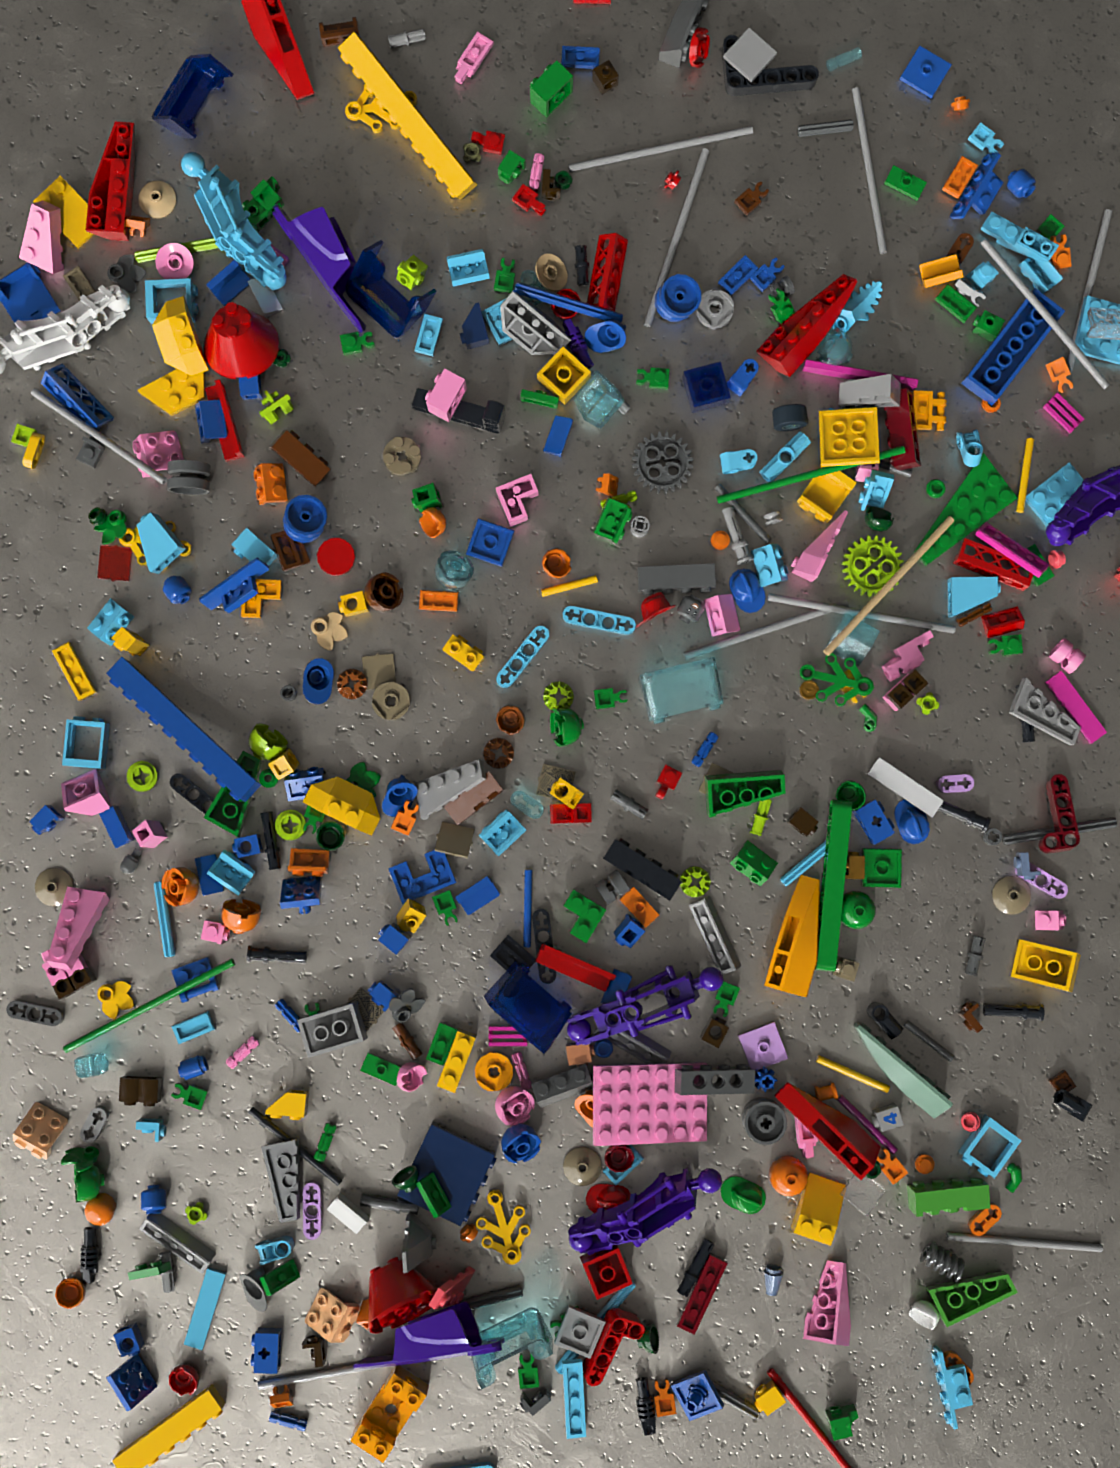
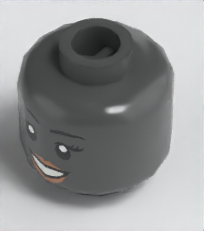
M692 594L685 596L677 608V612L680 614L679 618L688 624L690 621L697 622L705 610L704 601Z

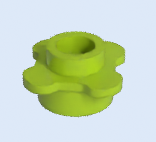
M931 692L916 700L917 705H920L924 715H928L931 710L939 708V703Z
M197 1202L192 1207L187 1206L185 1209L189 1223L195 1225L200 1220L205 1221L208 1217V1214L203 1209L204 1204L202 1202Z

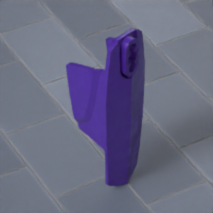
M275 204L272 214L284 232L294 242L321 283L360 333L365 331L366 325L343 296L349 285L360 274V270L337 220L334 217L329 218L323 207L313 209L291 220L286 212L278 204Z
M464 1301L409 1321L408 1325L397 1328L395 1330L394 1354L366 1357L357 1364H354L353 1369L413 1364L464 1356L466 1354L468 1356L493 1353L502 1350L501 1343L505 1342L504 1337L482 1339L469 1304Z

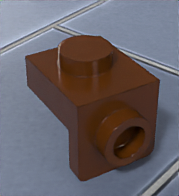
M968 1001L961 1006L962 1010L958 1013L964 1019L963 1025L969 1031L973 1030L978 1033L983 1027L971 1013L980 1005L975 1001Z

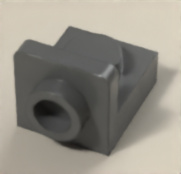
M83 436L84 444L76 459L95 468L105 448L94 437L90 436L88 439Z
M547 1389L543 1392L538 1391L531 1398V1401L523 1393L520 1397V1405L526 1413L529 1412L534 1416L551 1401V1394Z

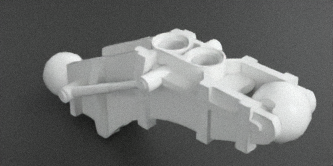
M101 285L98 288L99 291L88 296L83 294L78 303L63 312L55 314L51 311L47 314V318L38 320H17L15 322L17 326L15 330H12L4 338L0 336V343L4 348L0 351V374L5 370V361L10 357L24 370L32 367L35 370L41 369V364L56 361L55 359L81 352L84 348L90 349V339L102 329L109 330L111 325L126 316L125 312L131 308L130 295L118 285H111L109 287Z

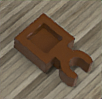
M762 182L756 184L754 191L748 188L735 199L734 203L746 216L761 204L762 201L759 198H764L768 195L769 189H766L764 192L759 191L763 184Z

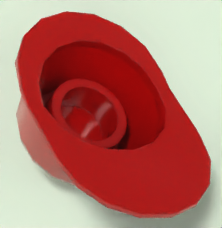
M662 592L648 596L641 605L643 621L635 628L640 627L655 616L674 608L676 605H670Z
M596 1184L587 1192L586 1205L595 1214L599 1208L607 1210L629 1201L631 1193L626 1187L621 1185Z

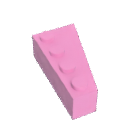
M67 887L47 962L51 967L72 970L83 950V945L92 933L94 925L99 921L105 905L107 906L110 901L105 892Z

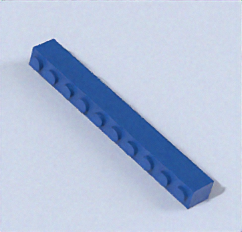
M121 657L106 673L111 678L109 680L111 684L116 688L121 687L124 690L122 694L130 701L134 699L137 702L135 706L143 713L145 711L150 714L148 718L154 724H160L164 727L162 731L171 738L173 736L177 740L175 742L177 746L182 750L187 749L190 752L188 756L196 763L200 761L204 765L202 769L210 776L214 774L217 777L215 781L221 787H228L231 790L229 794L235 800L241 799L246 802L261 786L251 774L128 660Z

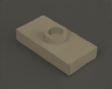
M79 265L63 275L79 301L83 294L88 296L96 292Z

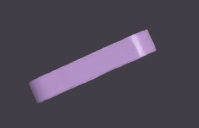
M1030 863V871H1041V874L1046 877V883L1039 885L1036 879L1025 880L1026 882L1053 898L1061 899L1067 895L1068 887L1064 882ZM1050 884H1052L1053 886H1060V890H1062V892L1055 894L1056 890L1048 886Z
M309 1181L303 1188V1233L307 1239L314 1240L322 1232V1188L317 1181ZM313 1186L317 1190L314 1193V1200L307 1202V1200L311 1199V1192L307 1190ZM315 1205L318 1213L310 1215L307 1212V1207ZM311 1220H315L314 1228L318 1229L314 1235L311 1231H308L311 1227Z

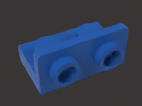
M310 767L307 770L301 771L295 769L294 772L285 776L284 783L288 801L304 799L311 784L324 781V769L318 767Z

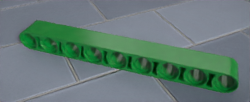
M834 799L830 801L819 906L818 957L815 970L833 972L836 970L852 815L851 801Z

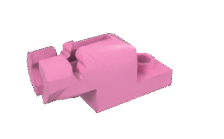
M931 630L893 650L896 657L894 656L886 664L882 665V670L890 682L900 677L899 671L902 674H906L922 664L924 657L918 645L922 648L930 644L929 639L934 637Z

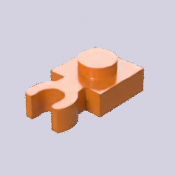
M1060 235L1061 240L1059 243L1056 242V236H1051L1050 240L1058 244L1059 247L1050 261L1057 269L1072 267L1070 247L1064 248L1067 241L1066 235Z
M1064 356L1045 365L1052 382L1059 381L1058 390L1060 393L1064 392L1062 388L1064 383L1069 384L1070 389L1073 388V382L1066 377L1071 372Z
M406 799L404 811L398 810L391 829L409 836L416 820V816L412 814L418 811L419 804L416 803L414 808H409V799Z
M883 1147L882 1150L885 1152L884 1158H879L878 1156L877 1161L884 1164L880 1169L894 1185L907 1175L908 1172L895 1156L890 1159L889 1151Z
M665 1379V1386L663 1388L658 1386L657 1380L654 1381V1386L659 1392V1395H654L657 1417L677 1414L673 1392L667 1393L670 1386L668 1379Z

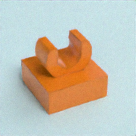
M131 215L126 219V227H131V236L135 235L136 229L140 231V237L146 235V228L150 226V218Z
M603 474V477L597 478V481L602 482V487L596 488V491L610 497L617 495L618 477L612 474Z
M284 1385V1391L281 1394H278L276 1386L273 1388L274 1395L270 1396V1405L274 1409L294 1405L293 1396L289 1393L287 1385Z

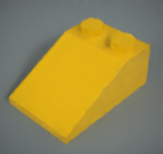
M61 176L33 201L34 203L45 201L60 208L62 233L78 249L94 235L85 230L88 204Z
M1019 939L1011 977L1073 992L1081 955L1076 952Z
M809 1172L808 1183L802 1192L791 1224L793 1233L831 1246L838 1226L846 1185Z

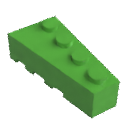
M971 1178V1181L964 1182L962 1179H952L951 1182L945 1183L943 1180H933L932 1183L924 1184V1181H913V1184H907L908 1208L916 1217L923 1216V1212L938 1215L940 1210L955 1213L959 1211V1208H963L965 1211L990 1208L989 1184L982 1178Z
M1005 1271L960 1279L957 1283L950 1281L926 1286L946 1327L1018 1293L1009 1274Z

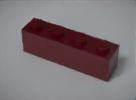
M904 388L901 389L900 406L884 407V410L887 411L885 424L887 429H889L890 436L887 437L889 447L892 449L904 446L905 448L904 454L890 457L891 465L899 471L921 466L913 396L909 389Z

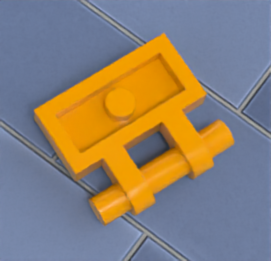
M914 390L912 396L917 430H931L932 423L937 424L936 431H944V424L946 423L944 413L947 406L945 392H938L937 399H933V391ZM933 406L937 407V416L932 415Z

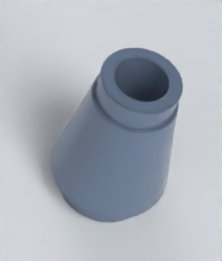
M769 1264L764 1270L766 1294L776 1296L783 1277L782 1267L776 1264Z

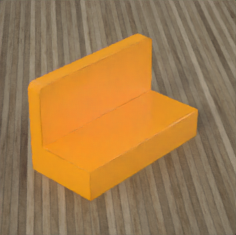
M956 254L919 265L923 287L925 288L964 277Z

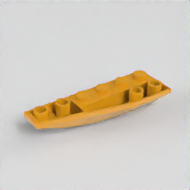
M804 875L800 876L779 932L764 986L807 998L818 957L820 880Z

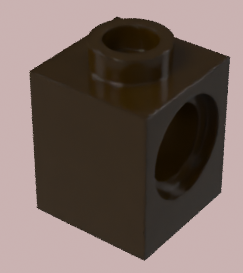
M607 60L593 69L592 79L603 95L618 86L619 75L610 60Z
M798 807L787 823L804 837H807L808 835L812 836L818 829L816 825L819 821L803 808Z
M710 1016L700 1035L701 1040L719 1049L729 1029L726 1025L727 1021L718 1016L715 1019ZM713 1026L720 1027L718 1035H711L710 1030Z

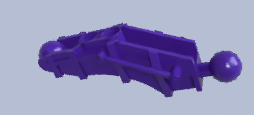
M1120 465L1108 468L1107 471L1083 480L1074 494L1065 502L1059 512L1054 515V520L1048 523L1046 535L1050 544L1053 546H1061L1065 543L1071 545L1076 537L1082 534L1087 535L1090 526L1105 515L1113 517L1115 512L1120 510Z
M668 965L665 967V971L625 992L621 989L617 990L615 994L618 1000L606 1004L603 1002L595 1008L586 1011L582 1010L572 1015L571 1018L567 1019V1035L571 1040L575 1041L577 1046L581 1044L588 1045L594 1041L608 1038L626 1030L630 1031L632 1037H636L639 1035L638 1031L682 1017L686 1020L690 1019L692 1015L688 1005L700 997L698 990L702 988L708 991L720 989L724 981L723 974L715 967H707L702 970L698 978L693 979L691 971L677 977L673 966ZM655 981L654 985L640 991L638 990L639 988ZM672 987L678 988L680 995H674L671 990ZM663 990L668 1004L642 1014L643 1007L636 1000ZM629 1007L636 1010L637 1014L635 1016L629 1013ZM681 1008L682 1013L677 1014L678 1009ZM612 1013L618 1016V1022L611 1019L610 1015ZM664 1014L667 1016L666 1018L647 1024L648 1021L660 1017ZM593 1016L599 1032L591 1034V1025L585 1018Z
M687 1168L683 1169V1173L667 1176L665 1172L659 1173L658 1178L638 1195L636 1193L631 1194L629 1201L607 1210L599 1208L597 1213L587 1218L584 1216L579 1217L578 1223L572 1225L568 1230L569 1244L575 1251L580 1253L587 1252L589 1255L598 1251L613 1250V1245L633 1242L635 1247H640L642 1243H645L649 1238L666 1227H671L675 1222L683 1218L686 1220L691 1219V1212L696 1209L697 1189H701L705 1193H715L722 1184L721 1174L713 1168L702 1170L698 1178L695 1179L691 1177Z

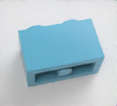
M248 528L231 544L236 548L233 552L241 559L246 557L249 562L259 558L269 566L278 557L275 552Z

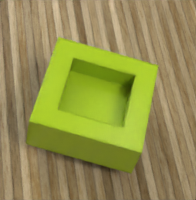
M17 424L11 442L27 447L32 433L37 432V430Z

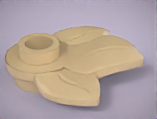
M332 612L324 618H315L311 623V630L317 635L318 644L326 650L331 651L333 649L334 641H341L348 637L347 631L340 625L343 618L341 614ZM324 624V629L318 630V625Z

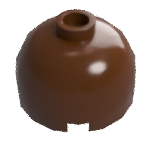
M387 572L376 574L368 580L364 589V596L368 605L380 612L390 611L398 607L403 600V588L400 589L399 580Z

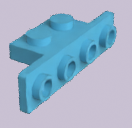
M933 1346L934 1353H932V1359L934 1364L937 1365L938 1370L936 1379L938 1384L941 1385L942 1392H940V1398L943 1405L945 1404L946 1409L944 1418L946 1423L955 1430L958 1429L955 1409L973 1405L966 1368L964 1364L946 1367L942 1350L938 1346Z

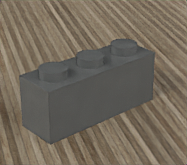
M584 1064L533 1083L531 1086L536 1101L542 1108L593 1089V1079L587 1065Z

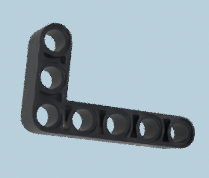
M735 35L725 37L722 46V62L727 94L741 96L812 89L816 85L819 71L813 65L763 69L754 79L757 84H751L738 70L728 65L730 63L723 58L724 54L729 50L727 46L733 45L739 39ZM810 75L813 79L809 80L805 76ZM787 77H792L794 81H789ZM768 79H774L776 82L771 83ZM731 82H737L739 85L733 86Z
M417 388L411 408L434 415L428 411L427 400H425L428 390ZM461 400L451 421L500 434L506 415L505 406L493 400H488L486 407Z

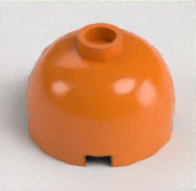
M185 867L167 870L162 878V889H165L167 894L164 895L165 900L172 906H181L192 902L199 891V881L195 873Z
M236 899L225 901L222 907V921L224 925L236 934H243L252 930L260 919L261 909L259 904L246 899H242L243 903L236 902Z
M782 1156L772 1163L769 1169V1180L772 1187L778 1193L784 1196H795L805 1189L808 1183V1172L805 1165L798 1158Z

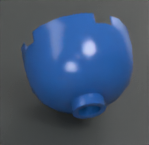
M513 1125L503 1134L501 1140L502 1151L509 1162L517 1163L520 1160L527 1162L540 1151L539 1145L541 1140L533 1127L529 1125Z

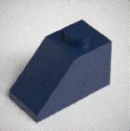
M479 302L475 303L462 325L463 333H459L462 345L466 344L467 350L489 344Z

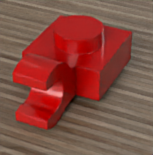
M473 131L471 143H478L484 146V152L502 155L505 134L487 131L485 136Z
M522 184L512 198L515 204L527 212L532 208L538 215L543 216L546 211L544 209L546 206L537 200L538 194L525 184Z
M665 764L656 781L661 786L655 796L662 800L668 788L671 790L675 789L683 773Z

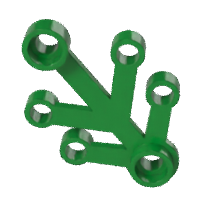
M833 653L829 656L826 655L825 661L828 665H831L836 675L815 671L814 667L809 664L802 666L800 669V676L806 681L814 678L835 683L825 690H819L816 693V699L819 702L826 701L828 696L845 686L852 687L853 689L844 695L840 694L835 697V704L842 707L846 704V701L856 695L867 696L874 689L873 681L861 675L856 667V661L851 657L845 659L844 666L851 671L855 680L847 678L837 662L836 655ZM833 656L835 658L834 662H829L827 660L828 657ZM851 660L853 661L854 665L852 667H848L846 665V662ZM810 670L811 675L805 676L804 672ZM866 683L868 688L862 690L860 688L861 684ZM824 693L826 696L824 699H819L818 694ZM839 697L844 698V702L842 704H839L837 702V699Z

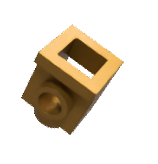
M848 852L845 879H864L865 856H859V852Z

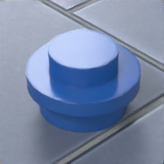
M608 1039L597 1040L594 1045V1052L600 1058H607L613 1052V1044Z

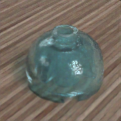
M835 328L833 329L835 333L833 335L828 334L821 343L817 352L820 354V358L816 357V360L828 365L840 366L848 363L852 358V341L844 331Z
M457 551L443 552L437 559L434 569L438 582L448 589L456 590L464 587L474 573V567L470 559L466 556L463 558L459 555L460 552Z

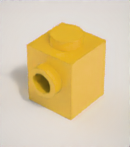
M408 898L396 915L399 928L406 932L415 933L427 916L425 907Z
M773 1380L767 1384H761L756 1388V1392L753 1393L756 1400L754 1401L755 1406L760 1412L764 1411L767 1416L786 1403L784 1395Z

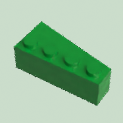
M243 750L237 762L257 780L262 761ZM221 787L203 818L240 838L252 796L246 802L241 799L237 801L229 794L231 790L228 787Z
M781 770L705 775L707 815L711 818L723 812L727 813L733 811V809L751 805L754 802L764 801L785 794V774Z

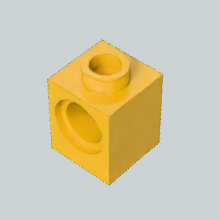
M363 591L340 596L341 601L338 602L339 609L346 617L369 612ZM351 600H357L358 604L354 609L348 608V603Z
M288 748L281 755L271 760L268 766L276 778L280 780L294 772L300 763L291 749Z
M559 778L552 785L550 791L552 796L571 809L576 807L584 793L562 778ZM568 789L567 794L563 796V792Z

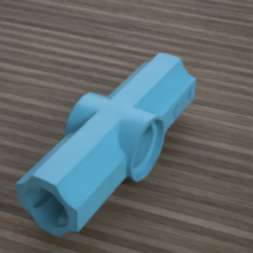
M799 431L759 473L767 482L774 481L811 444V441L804 433ZM781 454H787L790 457V460L783 461L781 459Z

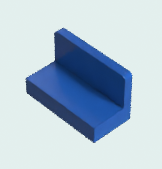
M234 259L206 285L222 305L226 306L227 303L231 302L249 286L247 281L251 279Z
M220 400L199 401L195 406L201 443H209L211 439L226 438L227 430Z
M113 805L109 807L110 809L99 815L116 849L135 839L119 806Z
M487 876L455 898L462 905L467 915H470L497 898L500 893L490 877Z

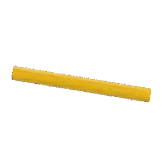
M1033 438L1026 439L1016 508L1018 513H1024L1034 445Z
M820 1055L816 1059V1062L883 1092H889L890 1086Z

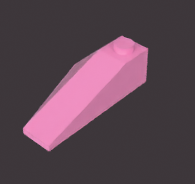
M845 510L799 557L795 556L791 564L794 567L791 573L810 582H813L818 577L828 557L826 553L835 542L834 537L839 533L848 511Z
M827 1260L819 1281V1290L817 1295H814L811 1311L807 1312L805 1318L803 1339L849 1346L851 1320L846 1263Z

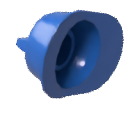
M615 319L594 324L585 332L586 344L591 350L598 353L619 349L626 343V325Z
M743 568L735 571L730 577L729 586L736 604L744 612H757L763 607L766 599L765 591L760 586L758 576L750 569Z
M316 658L310 661L304 670L303 694L310 703L322 704L331 695L334 670L327 660Z
M400 775L399 778L393 779L388 783L387 793L382 802L383 812L388 816L395 817L398 810L404 811L406 799H409L408 807L411 808L417 795V787L406 779L404 775Z
M905 799L900 801L894 811L900 835L907 843L919 844L928 837L930 831L926 813Z

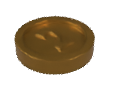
M809 680L801 684L799 691L803 698L810 700L816 697L819 687L817 683Z

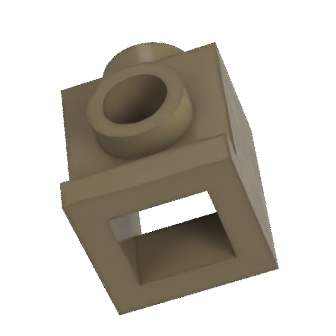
M837 956L836 970L832 972V975L854 982L860 963Z

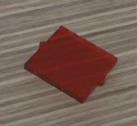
M100 545L97 579L111 580L112 582L116 580L130 581L132 549L119 547L118 545L114 547Z

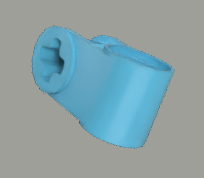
M976 429L964 434L958 432L956 434V442L964 464L969 467L978 466L983 453L978 430Z
M752 449L720 454L722 473L732 474L752 469L757 461L756 452ZM746 456H749V458L752 459L751 463H748V461L745 460Z
M288 1235L255 1244L261 1259L259 1261L260 1265L287 1257L295 1246L293 1238ZM280 1243L287 1244L288 1250H283L280 1247Z

